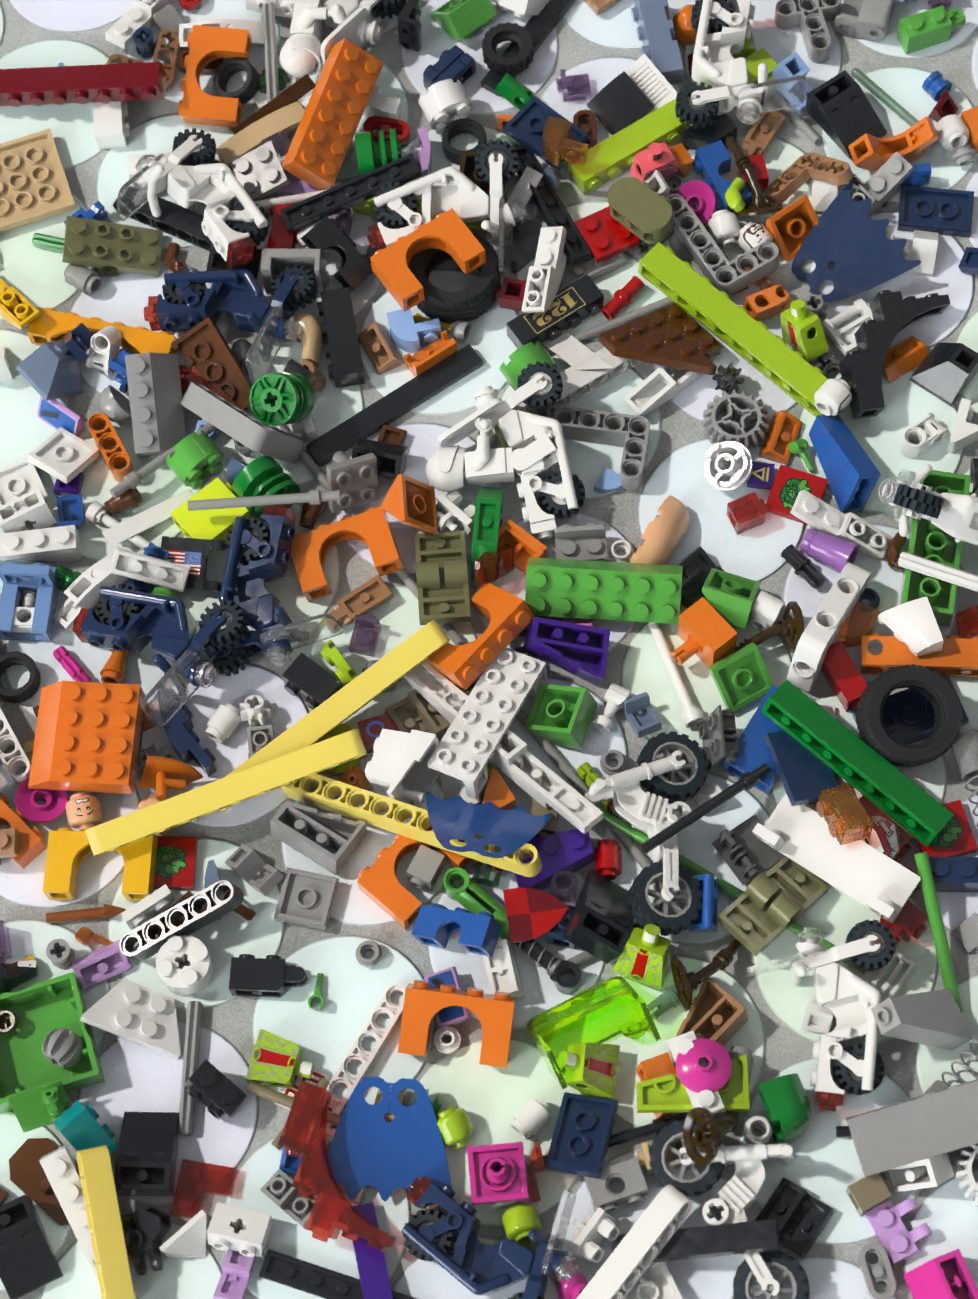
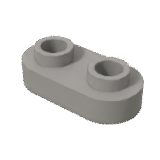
M867 1244L860 1251L858 1261L868 1294L872 1299H891L896 1292L897 1286L887 1252L879 1244ZM869 1255H875L878 1259V1262L876 1264H870L868 1262L867 1257ZM876 1284H885L886 1291L879 1292L876 1289Z

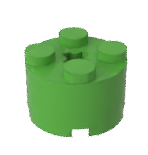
M536 341V345L529 342L515 350L508 356L511 361L507 365L503 362L499 370L515 391L518 389V376L521 375L523 368H528V364L535 365L537 361H540V364L547 362L549 366L553 365L556 368L557 365L540 341Z
M203 430L200 431V435L193 432L179 441L173 448L175 453L172 458L169 454L166 458V464L185 486L191 487L193 490L199 488L204 483V478L210 473L215 475L224 466L221 463L224 457L223 452Z

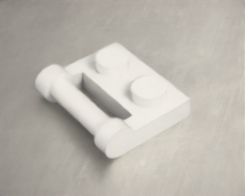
M859 299L853 303L852 307L830 320H823L821 324L824 334L828 335L842 354L846 356L847 353L858 350L854 334L861 324L874 319L870 307L863 299ZM857 314L862 315L860 318L844 326L843 328L839 330L836 329L837 326L841 325L842 323L846 322L847 320L851 319Z

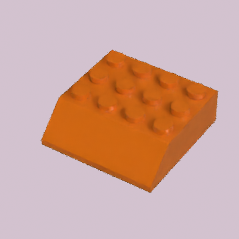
M60 681L42 687L29 777V789L133 794L145 694L141 685Z

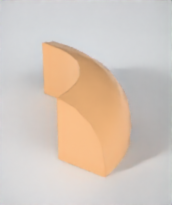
M671 495L665 499L657 511L660 515H657L653 521H650L641 537V540L645 541L644 544H640L636 553H633L629 563L667 564L677 544L689 529V513L680 500Z

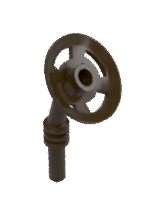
M734 137L727 138L725 143L736 159L735 164L741 174L745 175L754 198H751L752 203L746 205L741 212H736V215H762L782 210L784 208L783 205L766 202V196H763L753 171L754 165L749 160V157L743 154Z
M795 601L789 602L785 608L782 620L749 639L745 638L744 643L740 642V647L736 646L734 652L752 642L758 646L779 634L784 637L789 651L795 653L797 644L804 632V619L799 604ZM790 610L793 612L794 618L789 615Z
M736 938L726 949H721L713 957L710 964L695 974L693 971L687 972L683 963L676 956L671 957V969L675 987L685 1010L691 1009L692 989L697 988V984L702 983L717 971L726 969L733 961L734 955L743 946Z
M704 1107L693 1108L687 1114L683 1126V1141L686 1152L694 1163L707 1165L715 1159L720 1139L728 1132L736 1130L740 1121V1112H726L719 1126L713 1114ZM697 1119V1121L700 1124L698 1125L695 1131V1136L693 1137V1127ZM696 1147H697L702 1153H706V1154H705V1157H703L702 1155L699 1154V1152L697 1151Z

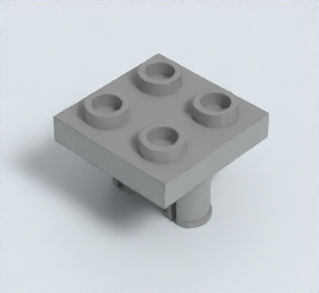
M336 452L333 455V464L326 466L328 491L340 490L341 500L329 501V509L332 513L379 500L376 456L373 453L349 459L345 452Z

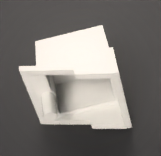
M382 729L380 737H377L374 742L372 760L368 761L365 768V775L376 794L413 806L416 802L423 803L425 800V793L423 791L428 784L433 785L441 773L429 768L427 763L440 743L436 735L413 729L411 733Z

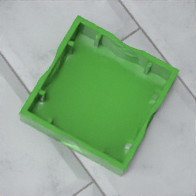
M74 972L38 982L21 991L0 994V1012L4 1010L11 1011L19 1019V1025L15 1031L11 1033L0 1031V1114L13 1110L7 1096L61 1079L66 1092L69 1093L105 1081L92 1027L80 1021L87 1008L81 984ZM7 1016L6 1019L8 1020V1022H9V1024H10V1026H11L12 1023H11L9 1017ZM56 1028L71 1030L83 1042V1054L80 1060L69 1068L55 1066L44 1057L42 1052V1044L45 1037Z

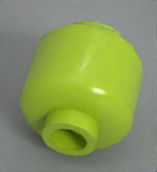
M453 1105L436 1114L437 1125L440 1129L444 1146L454 1145L455 1149L470 1142L468 1136L474 1132V1126L464 1108H457L456 1105Z
M522 1201L512 1203L508 1207L509 1209L502 1215V1223L507 1238L513 1239L524 1246L533 1244L535 1241L529 1239V1231L532 1229L542 1231V1225L536 1208Z

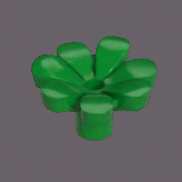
M58 565L56 576L63 580L59 590L64 592L81 573L77 571L72 573L71 569Z

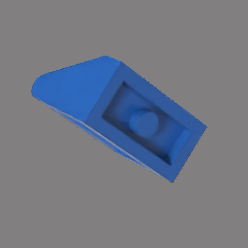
M714 874L693 876L694 880L697 879L700 883L699 890L703 892L701 900L703 906L698 917L689 926V931L717 932L719 878Z

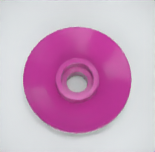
M692 180L683 184L675 194L681 195L686 200L701 223L705 225L712 218L716 208V196L713 189L707 183L699 180ZM700 202V206L696 210V204Z
M29 778L25 779L18 786L15 793V805L18 812L27 820L36 823H47L57 819L65 811V805L68 802L67 791L29 789ZM44 801L46 804L38 805L36 802Z
M693 1040L694 1047L685 1055L678 1053L676 1059V1073L680 1082L686 1088L696 1093H700L702 1090H710L711 1092L720 1090L728 1082L732 1070L731 1058L727 1050L714 1040ZM706 1059L709 1062V1066L703 1068L699 1065V1061Z

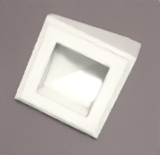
M712 780L702 786L693 799L699 807L723 790Z

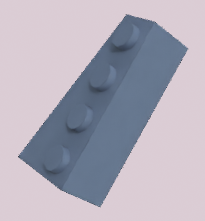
M635 0L634 8H631L633 22L638 23V27H636L638 40L643 41L642 55L645 54L670 85L683 82L684 67L678 42L675 40L672 19L669 20L668 0Z

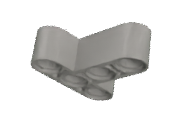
M780 0L775 7L774 24L781 30L800 28L809 59L817 64L824 63L829 58L831 38L826 22L834 21L836 16L840 14L842 0Z

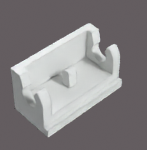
M507 939L497 941L493 956L483 955L491 995L500 991L510 993L515 998L525 997L514 946Z

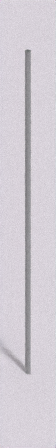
M285 425L273 426L275 428L290 432ZM303 448L299 459L325 490L328 491L327 475ZM354 508L343 510L347 516L358 514ZM405 568L394 571L418 600L416 581ZM451 623L438 624L455 645L468 644ZM520 708L516 718L525 728L529 716ZM529 733L581 795L584 796L585 793L589 792L587 785L551 742ZM601 802L596 803L597 806L607 811ZM605 823L642 869L652 864L628 835Z

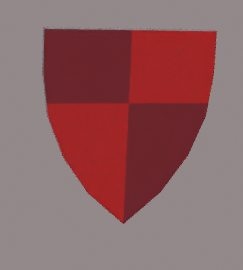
M533 888L503 890L511 943L535 939L549 932L561 921L569 908L557 897L545 891Z

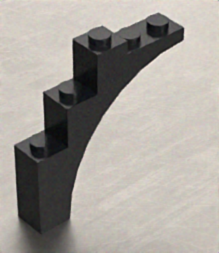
M883 290L876 294V297L869 304L874 320L863 322L854 334L858 350L847 353L839 363L842 379L850 386L852 400L849 405L853 419L875 417L884 409L882 370L887 351L893 339L909 324L924 317L941 314L950 304L948 294L938 295V293H932L923 298L909 296L904 299L902 298L901 291L891 292V290Z

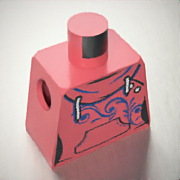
M662 142L660 144L652 143L648 149L634 156L629 177H636L643 183L655 170L660 171L664 180L672 174L680 176L675 157L667 144Z

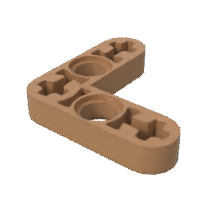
M163 29L159 33L155 42L152 61L160 62L159 56H165L170 62L169 65L162 64L167 73L165 92L173 82L179 37L171 29ZM164 38H168V39H169L168 41H169L170 45L168 46L167 49H165L166 39H164ZM112 54L106 64L142 63L143 61L121 54Z
M806 153L777 177L765 189L764 194L768 202L781 204L810 178L834 185H843L853 178L852 170L849 163L817 153Z

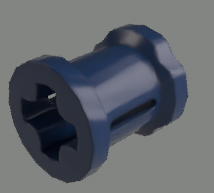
M146 27L138 28L133 33L137 54L142 58L152 57L155 48L153 32Z

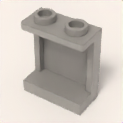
M262 249L261 274L266 295H273L270 283L271 279H273V274H278V269L280 268L283 271L286 270L285 266L287 265L293 268V264H297L298 269L302 265L305 266L306 270L309 269L315 282H317L319 294L324 291V286L329 285L326 258H322L321 249Z

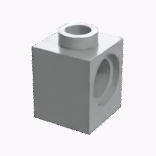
M421 844L406 871L408 880H410L409 883L417 889L424 890L426 888L432 891L446 865L445 855Z

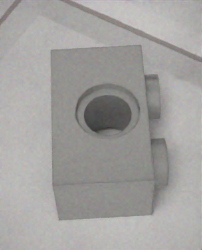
M637 1157L603 1168L601 1179L584 1176V1182L594 1211L600 1207L606 1213L618 1209V1204L628 1201L629 1205L644 1200V1195L648 1194V1187ZM614 1181H619L623 1183L625 1189L623 1192L615 1194L610 1191L609 1185Z

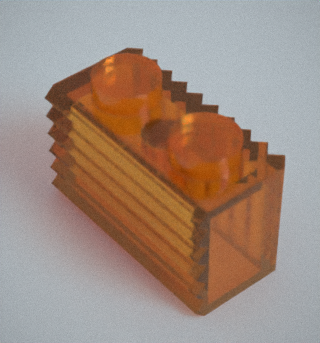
M848 783L842 784L840 787L823 789L820 792L818 802L816 803L817 813L827 821L829 832L833 838H837L839 845L870 837L874 823Z

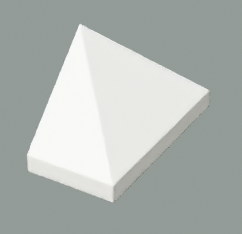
M811 178V204L816 214H823L837 197L838 185Z
M201 1210L162 1244L159 1249L167 1257L206 1258L207 1230L210 1218Z

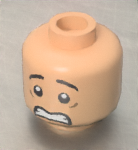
M80 792L70 796L71 800L66 803L65 808L68 824L72 828L84 831L85 828L95 827V825L101 822L102 812L99 799L96 796H92L90 792Z

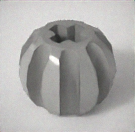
M66 1028L52 1030L45 1037L42 1044L44 1057L55 1066L61 1068H69L75 1065L83 1054L81 1038Z

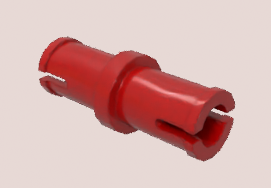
M633 276L621 290L618 289L614 293V297L601 309V313L608 320H613L624 307H628L631 304V299L644 288L645 285L642 280L637 276Z

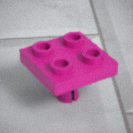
M523 1142L467 1147L472 1205L528 1200Z

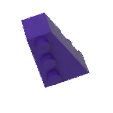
M534 617L528 628L526 650L598 687L605 679L610 630Z
M576 829L535 837L528 841V844L533 845L537 849L542 862V869L534 877H525L514 873L517 888L544 890L553 882L562 877L565 878L592 863L593 849L589 831L583 834L580 830ZM527 858L522 863H529L533 858Z

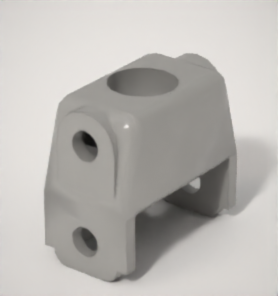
M844 0L840 14L835 18L834 31L840 36L854 39H883L887 33L895 0Z

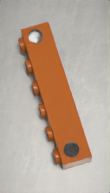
M870 633L867 636L862 635L860 674L880 675L894 667L914 664L933 669L935 672H939L941 676L978 678V636L971 639L960 638L955 635L943 638L942 651L916 657L908 649L907 644L899 641L894 635L882 636L879 633Z

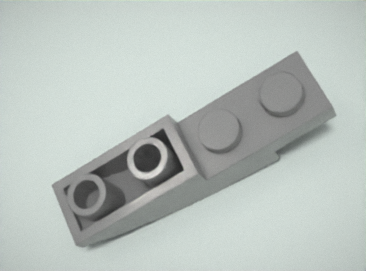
M896 151L863 186L859 184L851 192V198L854 201L871 199L872 202L868 212L870 217L881 208L884 202L890 200L899 191L898 186L915 169Z

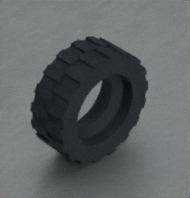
M506 22L491 27L486 32L485 38L482 41L484 63L487 64L489 70L505 76L506 73H509L511 76L523 73L533 61L534 41L531 38V33L524 26H520L517 23ZM512 41L519 45L520 50L514 57H501L497 53V46L502 42Z

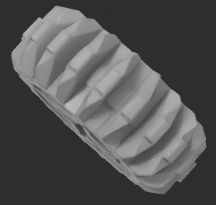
M734 388L730 395L724 390L722 398L715 395L713 402L709 401L707 409L703 412L702 426L705 428L704 434L706 437H709L710 444L735 441L741 443L750 451V446L757 448L759 441L763 442L765 434L769 431L770 417L767 415L768 409L767 407H762V399L755 401L754 393L749 397L746 396L745 389L741 394H737ZM727 410V415L722 417L721 420L716 421L717 417ZM756 422L754 428L745 433V428L749 427L750 423Z

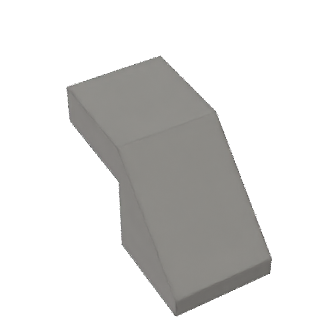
M244 844L224 862L248 885L264 896L284 877L277 869L266 864L254 849Z

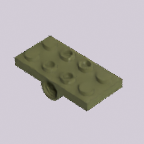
M67 216L62 262L96 267L100 274L107 277H117L122 274V271L158 277L160 273L163 231Z
M465 531L438 532L436 535L430 533L414 534L420 625H426L434 619L438 624L471 622Z
M785 856L767 873L762 872L756 876L748 885L746 891L721 912L716 921L757 957L827 893L829 887L816 875Z

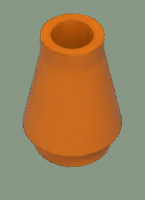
M113 649L112 654L100 671L103 683L121 684L125 681L127 651L120 652Z

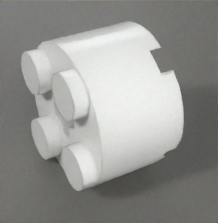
M452 79L439 81L428 88L429 93L425 97L423 93L419 97V105L431 129L435 130L437 134H442L445 127L454 120L460 118L471 119L469 115L472 113L473 105L459 80H457V83L453 82Z
M172 936L163 944L157 954V972L165 986L177 995H193L207 988L212 981L214 975L212 957L204 943L193 936ZM187 962L190 963L189 966H184L183 969H181L182 964H186Z

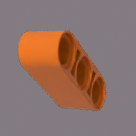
M103 413L93 414L87 423L91 436L113 478L118 482H122L126 475L134 471L130 457L109 418ZM99 427H105L102 430H97ZM110 446H115V448L111 450H106ZM121 465H126L123 469H117Z

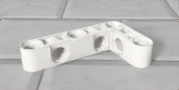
M847 562L797 644L786 680L794 686L810 693L819 676L829 646L870 580L871 572Z

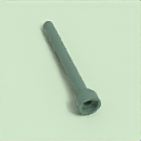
M858 68L852 69L851 75L910 127L919 122Z

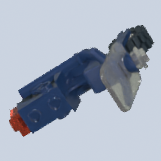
M293 264V268L287 265L285 266L286 270L283 271L280 268L278 269V274H273V279L270 282L273 299L270 306L254 275L247 269L190 272V270L181 272L180 270L177 273H164L165 285L162 286L164 299L161 294L149 296L148 306L144 307V319L149 321L151 331H187L207 317L213 318L216 323L222 314L221 310L228 311L232 314L238 330L257 333L245 360L251 384H254L258 378L266 374L282 344L287 339L296 342V338L301 336L300 322H296L295 317H292L294 311L298 310V306L304 309L306 308L305 303L309 305L312 303V299L316 298L317 289L314 276L309 269L306 270L305 266L302 265L298 269L297 264ZM205 283L213 284L210 289H207Z
M285 504L264 506L260 518L269 525L270 529L255 518L251 517L249 520L248 518L237 516L234 527L231 526L229 528L232 534H226V538L229 540L225 542V546L228 548V556L219 594V602L220 600H225L228 603L229 600L233 601L234 604H238L247 617L249 627L254 630H250L248 634L243 633L246 639L244 641L239 639L240 645L238 647L235 644L231 645V650H227L224 647V651H221L212 662L207 663L208 666L221 675L231 676V672L234 675L239 674L237 669L240 668L242 671L246 669L243 664L245 662L250 663L249 657L264 653L268 649L269 652L266 653L265 658L270 660L269 664L284 667L285 663L291 662L289 654L294 649L344 633L343 625L331 614H320L295 623L292 622L283 608V603L266 590V582L285 577L284 574H286L287 565L290 562V549L295 538L294 525L296 515Z
M118 584V588H115L114 585L111 587L101 586L98 599L101 604H97L96 607L98 615L92 608H81L78 617L74 620L72 629L83 643H88L97 648H113L120 652L138 651L140 653L154 639L155 642L152 644V648L156 654L153 656V661L165 675L144 697L141 708L150 721L160 728L170 721L200 686L208 688L215 682L217 672L211 662L221 651H224V647L227 650H231L232 644L238 647L240 645L238 640L244 641L246 639L243 633H249L247 627L249 622L238 604H234L233 601L229 600L228 603L225 600H220V605L214 602L212 603V609L209 607L204 609L207 614H201L200 618L202 621L198 623L200 628L196 634L195 618L181 599L138 592L134 586L131 587V585L126 584L124 587L123 584ZM208 643L209 645L203 649L204 645Z
M423 1176L422 1178H416L408 1189L410 1193L406 1198L417 1208L425 1209L430 1205H439L449 1212L447 1215L439 1210L425 1209L416 1211L417 1214L411 1215L409 1217L410 1221L405 1223L401 1230L403 1237L406 1239L404 1245L409 1248L408 1252L420 1260L436 1261L475 1295L489 1296L528 1278L524 1292L513 1294V1297L508 1299H545L544 1294L548 1283V1275L553 1276L555 1274L558 1276L557 1280L560 1283L565 1279L569 1282L579 1270L576 1266L578 1259L575 1257L572 1259L568 1251L562 1250L576 1201V1192L564 1190L551 1233L536 1229L529 1231V1239L541 1243L536 1252L506 1237L496 1244L486 1245L481 1243L477 1239L481 1220L475 1216L477 1210L466 1201H463L462 1204L453 1197L456 1194L455 1191L445 1183L439 1186L430 1177ZM460 1231L458 1239L455 1238V1233ZM457 1242L454 1256H452L449 1252H452V1250L454 1249V1247H452L453 1243Z

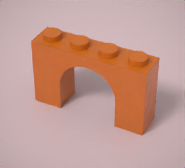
M193 25L192 32L188 33L187 44L190 47L189 55H186L184 59V68L187 69L186 78H182L181 81L183 99L178 103V114L185 123L235 128L241 123L243 105L238 98L218 97L205 93L200 86V77L206 65L213 60L234 57L249 60L252 36L248 30Z
M453 208L447 212L439 213L432 221L419 225L412 233L405 237H399L392 245L376 251L370 257L372 271L404 312L425 300L423 286L408 268L411 258L418 252L432 248L443 250L455 260L465 275L486 263L485 249Z
M370 507L363 513L355 516L348 515L338 522L320 525L316 530L295 534L290 553L303 594L308 602L332 594L325 572V559L330 549L339 542L358 540L369 547L375 568L380 576L404 568L383 508Z
M486 582L470 599L479 614L490 620L485 632L468 644L452 645L447 643L425 660L450 682L464 690L482 674L535 617L523 599L489 582Z
M432 826L429 827L426 831L433 830ZM397 834L394 838L395 842L389 848L385 847L379 852L376 857L377 861L371 867L367 866L360 872L357 883L359 889L406 930L417 919L420 907L423 904L397 880L396 871L400 861L407 854L418 850L421 844L445 855V860L453 867L464 869L472 860L471 858Z
M414 980L413 984L409 983L405 990L398 1053L425 1056L429 1049L431 1025L434 1015L448 1006H462L472 1011L482 1025L483 1038L479 1064L507 1068L510 1058L517 998H511V994L507 992L497 991L494 995L484 994V990L479 988H468L467 991L457 990V986L451 984H441L440 987L430 986V982Z

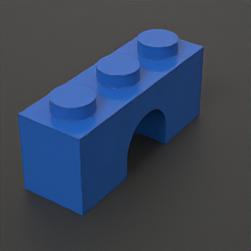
M719 140L695 150L693 168L696 174L702 176L703 182L713 189L716 196V210L727 209L736 214L728 206L725 199V193L734 180H726L721 177V175L730 172L731 156L723 142ZM745 183L740 194L746 206L752 203L751 198L753 195Z
M433 903L432 906L421 905L411 935L424 945L446 948L450 936L461 930L458 943L469 953L492 957L502 926L494 920V916L490 913L480 911L478 914H473L459 907H456L455 910H450L443 905Z

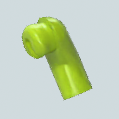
M739 177L734 179L725 193L728 206L735 212H741L745 208V202L742 201L743 198L740 194L745 186V181Z

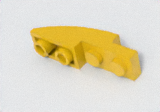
M0 278V316L13 326L22 329L41 314L13 286L9 287Z

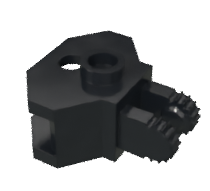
M152 1207L120 1216L127 1256L132 1255L133 1264L138 1276L145 1275L147 1272L143 1252L146 1250L148 1251L153 1270H162L163 1262L159 1247L163 1244L162 1239L172 1226L169 1214Z

